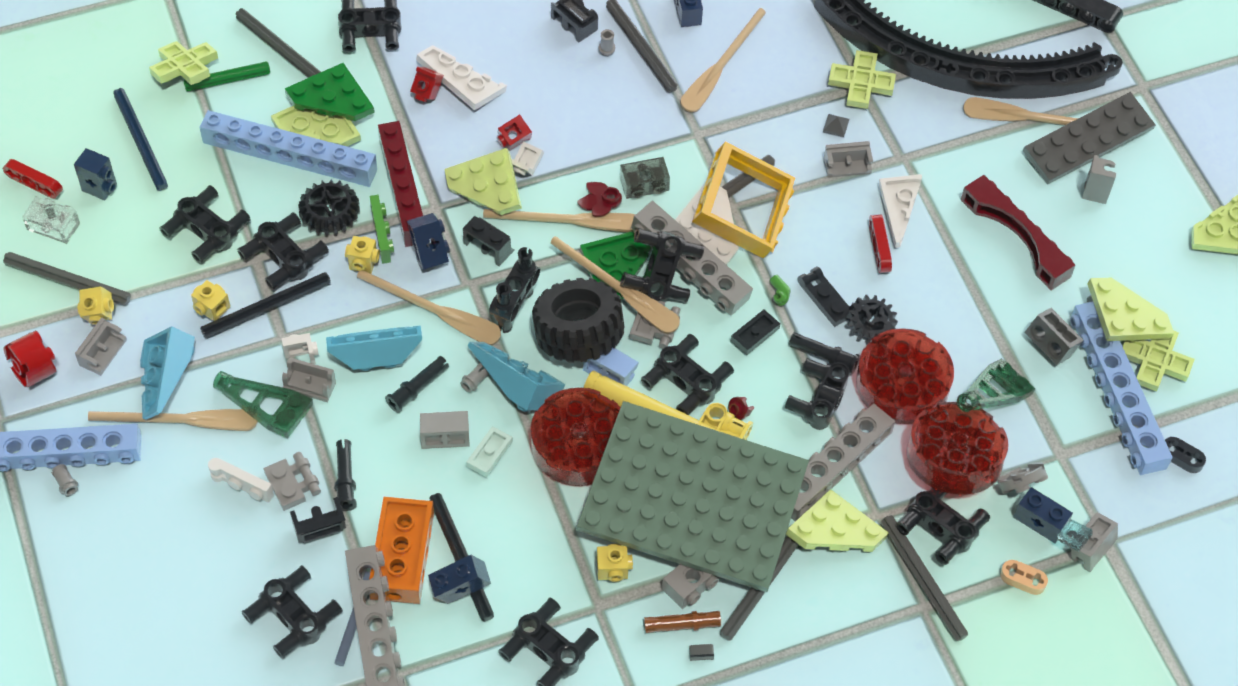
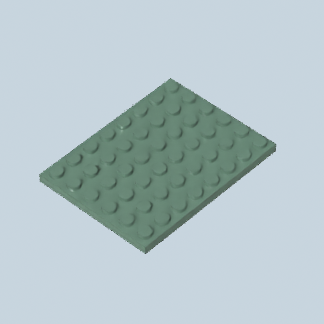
M623 401L576 530L768 593L809 460Z

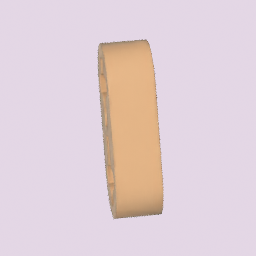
M1017 560L1006 561L1000 571L1003 582L1033 595L1043 593L1048 583L1047 575L1043 571ZM1011 569L1016 570L1014 576L1009 575ZM1034 578L1039 580L1037 586L1032 584Z

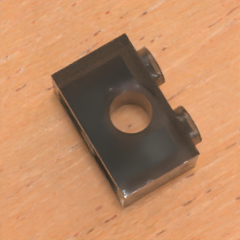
M664 156L620 165V181L626 199L640 198L650 194H661L670 190V175Z

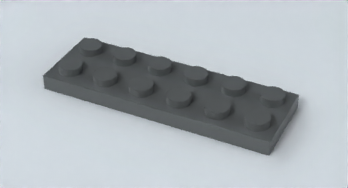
M1130 91L1024 146L1022 151L1048 185L1092 162L1094 155L1100 158L1153 130L1156 124Z

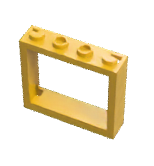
M725 141L715 152L692 222L764 258L769 252L773 253L775 246L778 244V240H776L777 235L784 226L782 219L790 207L787 203L795 191L792 188L795 177ZM727 164L778 190L763 239L711 213Z

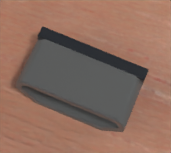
M713 644L689 646L690 661L714 660Z

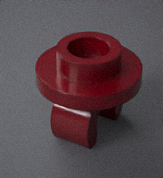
M737 396L730 399L728 410L735 415V418L743 420L750 416L755 407H748L746 397Z

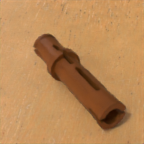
M691 611L688 614L644 617L645 634L684 629L699 631V628L721 627L720 611L700 613Z

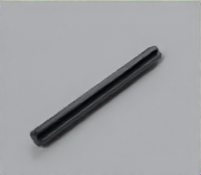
M327 272L321 273L203 325L200 328L202 335L208 338L330 284V277Z
M436 493L431 495L429 499L433 501L434 513L455 561L469 556L442 494ZM482 588L471 593V598L481 620L486 622L493 619L494 612L484 589Z

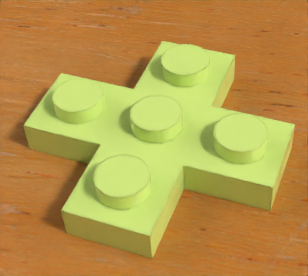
M175 41L158 49L159 56L164 61L150 66L149 69L150 74L161 84L181 75L192 85L210 77L209 69L205 65L218 59V54L207 42L187 50L179 42Z
M856 50L854 66L832 63L828 85L849 89L847 106L868 109L871 92L892 96L896 74L875 70L878 54Z
M1174 331V335L1170 339H1151L1150 342L1146 340L1124 341L1123 349L1128 360L1141 365L1136 377L1140 386L1157 392L1164 374L1185 382L1187 381L1195 359L1172 351L1179 332Z

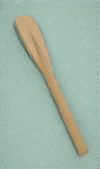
M763 8L757 10L718 62L707 69L684 93L680 100L684 110L688 112L700 110L715 88L725 65L766 14Z
M977 97L967 99L963 106L966 116L982 120H1032L1067 125L1078 119L1031 112L1015 105Z
M491 209L483 210V218L570 223L619 232L633 231L631 226L635 215L631 213H608L604 216H593L592 213L571 215L513 211L499 215Z
M556 236L552 238L550 243L619 292L638 314L663 333H673L678 329L680 319L676 313L635 289L620 286L618 280Z
M364 270L359 271L357 274V278L437 314L448 325L478 342L494 345L501 337L499 326L493 322L462 310L439 306Z
M249 409L205 410L186 414L160 413L147 420L143 419L142 413L88 412V421L185 423L203 428L249 431L255 428L258 423L257 414Z

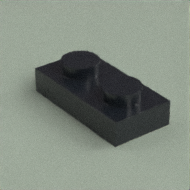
M763 309L732 334L730 341L748 355L780 329L781 323Z

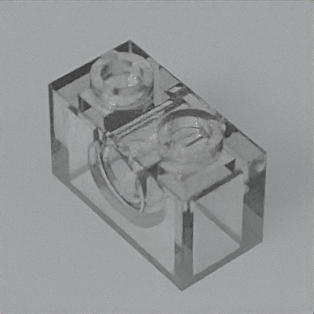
M35 196L22 216L28 231L68 244L80 225L77 211L74 208Z

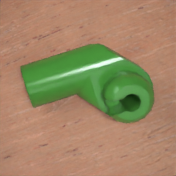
M776 274L769 282L776 289V293L773 296L774 302L782 306L789 301L791 289Z

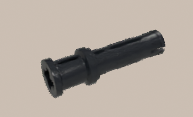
M793 332V336L789 340V346L829 361L830 365L838 362L843 363L849 368L850 374L855 372L860 360L859 354L853 355L843 351L842 347L835 346L833 348Z
M438 356L437 359L409 382H402L400 388L394 393L387 394L385 400L389 407L397 413L401 412L405 404L417 398L420 390L449 368L448 363L444 365L446 359Z
M342 439L336 442L338 479L334 483V489L337 491V497L342 510L351 511L357 507V501L354 499L356 482L352 479V442L344 439L345 447L343 448Z

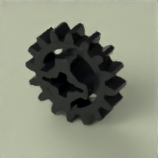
M865 295L863 300L858 297L855 303L852 302L846 318L850 319L847 325L854 327L851 332L852 334L857 332L860 334L859 340L866 337L867 343L874 339L878 344L881 339L886 341L894 333L898 320L895 319L897 312H891L892 304H884L885 298L879 301L877 295H874L872 299Z

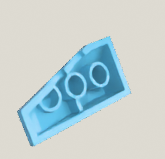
M171 326L144 340L140 359V367L144 368L145 374L141 377V384L145 385V391L142 394L143 419L147 420L162 412L194 353V336Z
M469 342L468 344L470 350L506 396L517 404L518 409L524 412L542 410L565 387L564 383L542 370L539 373L528 369V363L508 359V353L485 342Z

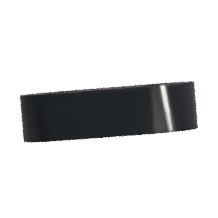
M1171 436L1165 439L1168 448L1176 447L1173 452L1170 451L1173 457L1172 463L1190 473H1198L1203 469L1206 463V456L1201 450L1177 437ZM1193 458L1197 459L1195 464L1191 463Z

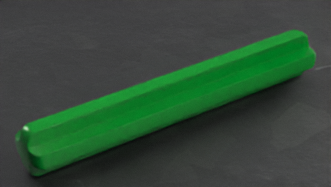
M265 61L210 73V77L192 85L184 79L186 91H193L269 74L270 66Z

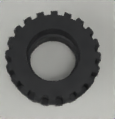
M576 278V280L572 281L567 279L563 283L553 284L551 289H546L542 292L532 309L535 335L539 347L550 357L554 356L559 361L564 359L569 363H574V361L582 363L592 358L596 360L600 358V355H606L611 352L612 348L619 344L624 335L625 326L620 296L611 286L608 287L606 283L602 281L597 282L595 279L589 278V280H584L583 278Z

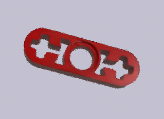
M9 159L2 168L9 178L52 199H56L63 190L62 185L56 179L15 159Z
M882 214L870 215L869 230L878 272H891L892 258Z

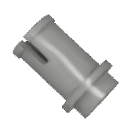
M605 29L601 32V43L598 48L602 55L610 56L616 49L614 32Z
M481 363L468 375L462 377L460 384L465 391H475L478 388L477 385L489 375L485 368L481 369L483 367Z
M60 464L54 467L51 473L60 486V493L65 496L75 494L78 490V482L71 477L66 465Z

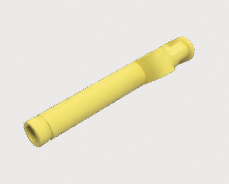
M592 371L589 374L583 387V392L594 395V397L619 409L622 402L626 401L745 440L749 437L753 427L752 421L745 423L735 418V415L728 412L721 403L710 404L700 420L695 419L607 376H602V374L596 371Z

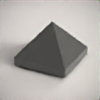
M828 114L823 132L844 137L849 119Z

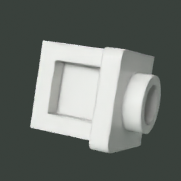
M523 141L515 159H511L514 172L525 176L526 173L533 176L544 151Z
M310 333L294 334L282 338L285 358L309 354L310 362L316 364L314 356L319 355L316 341L311 342Z

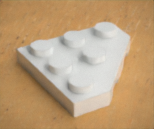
M704 183L675 220L727 265L737 253L739 246L692 222L705 185ZM719 186L711 213L734 224L727 191Z

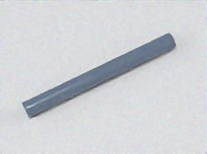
M365 572L363 580H369L370 572ZM354 606L334 662L338 666H344L357 629Z

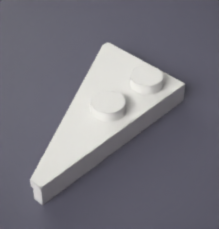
M922 174L879 179V188L895 248L901 247L921 184Z

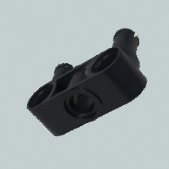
M807 358L802 372L820 378L822 381L814 401L807 402L789 395L784 409L804 416L803 418L814 429L823 430L828 427L841 403L850 371L843 363L838 362L824 365Z

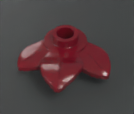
M587 182L586 187L589 194L579 199L577 204L584 210H592L593 216H604L612 208L621 204L622 195L617 188L608 187L605 183Z

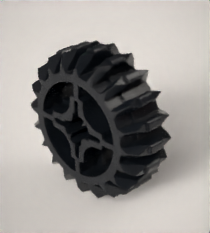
M332 179L329 183L321 180L320 185L313 183L312 189L306 188L305 194H301V201L298 204L299 217L304 226H308L310 232L315 230L317 235L324 232L327 237L329 233H334L337 236L338 231L341 230L345 233L346 227L352 228L353 222L357 221L360 212V203L354 189H350L348 184L343 185L340 180L337 183H334Z

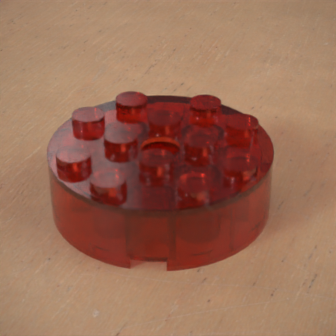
M892 329L878 334L863 349L856 374V388L860 399L867 408L873 403L894 419L897 424H916L929 420L945 406L954 380V365L946 348L939 341L936 343L927 337L926 333L914 329Z
M579 387L564 389L545 399V403L534 413L531 422L532 454L538 467L553 480L571 486L592 485L621 407L613 399L611 401L601 395L600 391Z
M961 402L938 403L932 409L923 410L914 420L907 445V459L914 473L935 490L960 496L979 493L991 487L1000 477L1008 452V438L1004 428L999 427L993 421V416L985 410Z

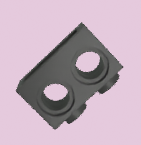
M1052 307L1038 314L1024 332L1056 366L1069 359L1084 341Z

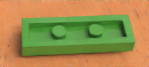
M378 194L369 196L381 261L382 264L391 263L390 253H394L392 239H387V235L390 234L389 222L383 219V216H387L385 203H380Z

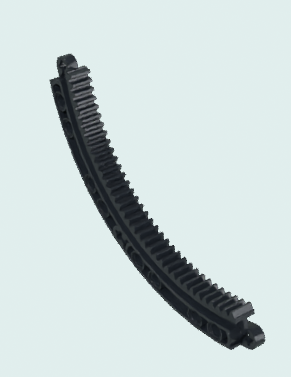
M815 0L814 5L825 21L843 38L861 51L878 54L877 61L913 79L943 89L975 96L1001 99H1036L1084 92L1104 86L1107 78L1119 74L1123 64L1122 59L1118 55L1108 54L1102 56V47L1095 42L1092 43L1091 47L1085 45L1084 50L1081 47H1078L1077 52L1070 49L1069 54L1066 51H1062L1061 56L1055 52L1053 57L1047 53L1045 58L1038 54L1037 59L1033 55H1030L1029 59H1026L1024 55L1021 56V59H1018L1016 55L1009 59L1008 55H1005L1002 59L999 54L992 58L991 53L984 57L982 52L975 55L974 50L967 54L964 48L961 52L958 51L956 46L951 50L949 44L942 47L940 41L934 44V39L932 38L929 41H926V36L924 35L919 38L918 32L910 34V28L904 31V25L897 27V21L889 22V16L883 18L884 13H877L878 8H871L872 3H865L866 0Z

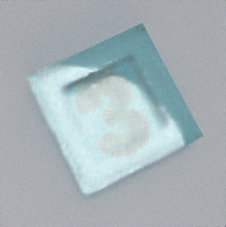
M1071 519L1058 534L1057 538L1059 542L1079 552L1091 538L1093 531Z

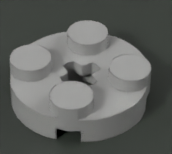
M1031 463L1027 465L1028 468L1020 469L1019 467L1000 476L998 483L1002 493H1008L1013 490L1016 493L1028 490L1030 488L1029 484L1033 482L1039 483L1047 480L1048 475L1043 463Z

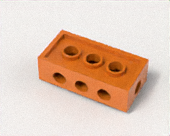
M383 496L375 545L378 551H383L385 566H381L382 576H387L389 591L385 592L386 601L420 604L434 520L433 501ZM372 568L369 580L374 576V569ZM369 594L370 599L378 600V594Z

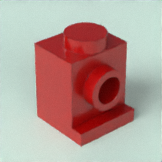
M417 67V73L410 92L415 93L414 98L420 101L427 102V99L435 100L444 75L426 67Z
M519 114L498 127L497 133L499 136L496 137L501 147L505 148L507 146L510 151L522 144L523 141L530 140L532 138V131ZM514 133L517 137L510 139L509 135Z

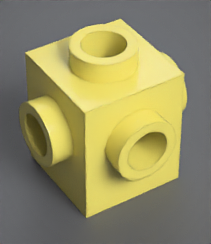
M353 236L351 244H347L345 249L349 270H364L372 274L374 265L378 262L380 250L376 247V240L365 236Z
M208 280L202 285L197 286L191 294L193 309L199 315H205L212 321L219 319L231 307L225 290L220 285H214Z
M101 286L79 290L77 309L80 317L92 325H96L100 318L112 320V311L114 310L112 293Z
M620 544L597 547L598 580L618 582L628 579V570L633 569L632 554L628 555L627 547Z

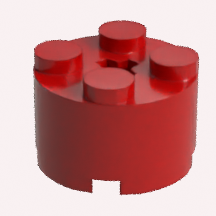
M36 330L3 347L6 360L11 359L13 364L10 367L12 372L24 387H30L57 372L52 362L55 360V355L50 347L45 348L42 338Z

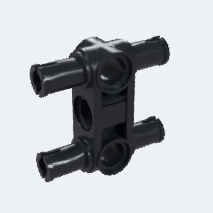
M341 0L342 10L338 14L339 34L342 36V50L344 52L352 53L356 50L355 38L385 36L387 50L394 51L399 48L398 35L401 32L402 26L401 12L397 8V0H384V7L354 8L355 0Z
M208 185L196 197L180 199L173 217L159 227L160 232L168 239L181 227H186L201 238L204 242L191 252L193 258L198 263H202L214 251L230 249L233 245V239L237 237V231L251 221L249 214L243 209L229 221H225L206 206L219 196L217 190L211 185Z
M294 212L279 222L269 221L262 223L258 227V232L254 234L253 239L237 249L239 256L244 261H247L248 258L260 250L264 251L280 267V269L265 278V282L271 290H275L288 279H304L308 275V270L313 267V262L329 253L328 247L321 240L305 251L286 234L301 224L299 217Z
M637 228L634 242L653 246L645 275L640 277L624 272L620 280V286L639 290V292L654 300H667L670 298L687 303L690 297V289L678 287L671 283L680 256L683 254L701 259L704 253V246L685 241V238L675 235L670 231L654 233ZM673 239V245L670 248H665L666 241ZM660 283L659 289L651 292L652 285Z
M522 247L518 250V260L515 262L506 280L496 286L497 294L490 304L489 313L494 315L501 331L503 327V333H508L512 330V321L515 319L525 299L533 295V286L540 275L541 268L537 267L532 260L533 252L530 248L527 253V247Z
M688 334L677 346L663 348L660 352V357L654 362V367L641 377L642 384L648 389H652L653 386L665 377L684 391L688 396L676 406V410L687 415L699 405L713 402L715 394L721 390L722 383L734 373V368L726 361L713 373H709L687 356L699 345L698 339L692 334Z
M939 480L930 491L919 492L916 495L914 502L907 509V514L896 523V528L902 535H908L917 524L925 528L945 543L936 552L935 557L939 563L947 565L957 553L966 552L970 549L972 542L979 536V530L989 521L990 515L986 510L980 508L969 520L941 500L950 492L951 487L946 481Z
M303 565L299 566L297 570L286 578L282 577L268 581L264 586V590L259 593V599L241 611L243 617L250 624L267 611H272L285 625L290 634L276 645H273L274 651L281 659H284L285 656L299 645L305 646L317 642L321 633L325 631L326 624L343 612L341 606L334 599L317 613L313 612L294 592L300 585L311 579L310 573ZM275 592H281V593H282V594H281L280 596H278V597H272V596H271V595H272L273 593H275ZM307 626L314 627L311 631H303Z
M551 597L536 612L523 615L518 621V626L513 630L511 639L498 650V653L504 660L511 662L523 647H527L547 663L551 668L537 681L538 686H555L562 678H568L577 673L579 665L585 659V653L599 640L596 632L591 628H587L573 643L547 624L553 615L561 609L558 602ZM527 627L535 628L533 632L524 631ZM568 657L574 661L572 663H565L562 660Z

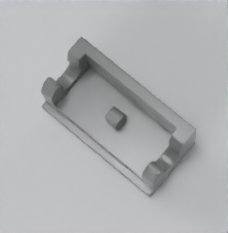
M870 141L825 146L824 163L828 178L872 173L871 162H873Z
M1094 155L1085 181L1082 199L1102 204L1107 203L1117 173L1107 171L1104 167L1115 168L1116 164L1113 161Z
M100 318L75 352L79 366L101 376L127 341L126 336L120 333L122 329L106 321L104 318Z
M289 357L287 373L283 372L282 374L283 390L328 403L336 385L334 370Z
M468 411L420 413L421 449L470 447Z
M1096 512L1077 535L1084 537L1083 543L1075 544L1079 540L1076 539L1069 545L1072 560L1076 562L1079 558L1082 559L1084 569L1091 572L1118 539V523Z

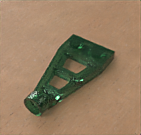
M1001 358L989 364L970 388L957 397V405L962 411L969 412L971 410L1018 403L1031 396L1036 388L1025 377L1016 372L1008 362ZM993 379L1007 392L1001 393L989 381ZM978 389H982L991 398H985ZM967 399L971 401V405L967 403Z
M220 371L213 382V388L221 391L222 394L266 429L287 439L313 405L312 398L292 389L234 377L224 371ZM245 389L259 392L252 403L240 397ZM267 397L283 401L273 415L267 414L260 408V405Z

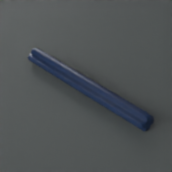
M123 88L115 89L113 91L114 98L156 189L159 191L168 187L167 180Z

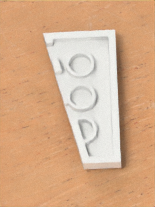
M434 45L421 51L416 56V61L423 67L443 74L442 83L473 110L478 109L507 91L506 84L502 82L498 84L491 80V76L485 73L482 75L477 73L471 65L457 62L456 57Z

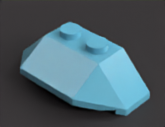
M420 325L326 337L327 351L354 370L367 371L373 367L380 366L390 368L404 362L422 341V331Z

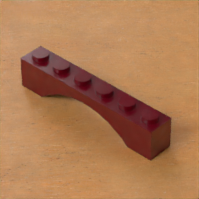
M400 121L378 124L379 141L393 189L405 247H410L413 244L407 221L421 217L423 213Z
M982 175L964 187L961 201L975 215L997 221L1018 235L1032 255L1036 276L1051 291L1072 277L1076 266L1073 260L1065 255L1058 248L1057 244L1050 240L1042 232L1041 228L1035 225L1027 217L1026 213L1012 202L1009 196L997 188V185L992 180Z

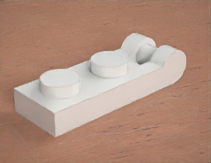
M212 458L208 462V468L213 481H225L233 489H241L258 501L262 499L269 503L273 498L274 492L271 483L222 459Z

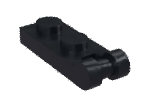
M816 266L810 270V273H804L797 277L799 285L834 327L848 320L846 315L849 312L850 306L826 279L820 267ZM816 281L817 285L813 286L811 282Z

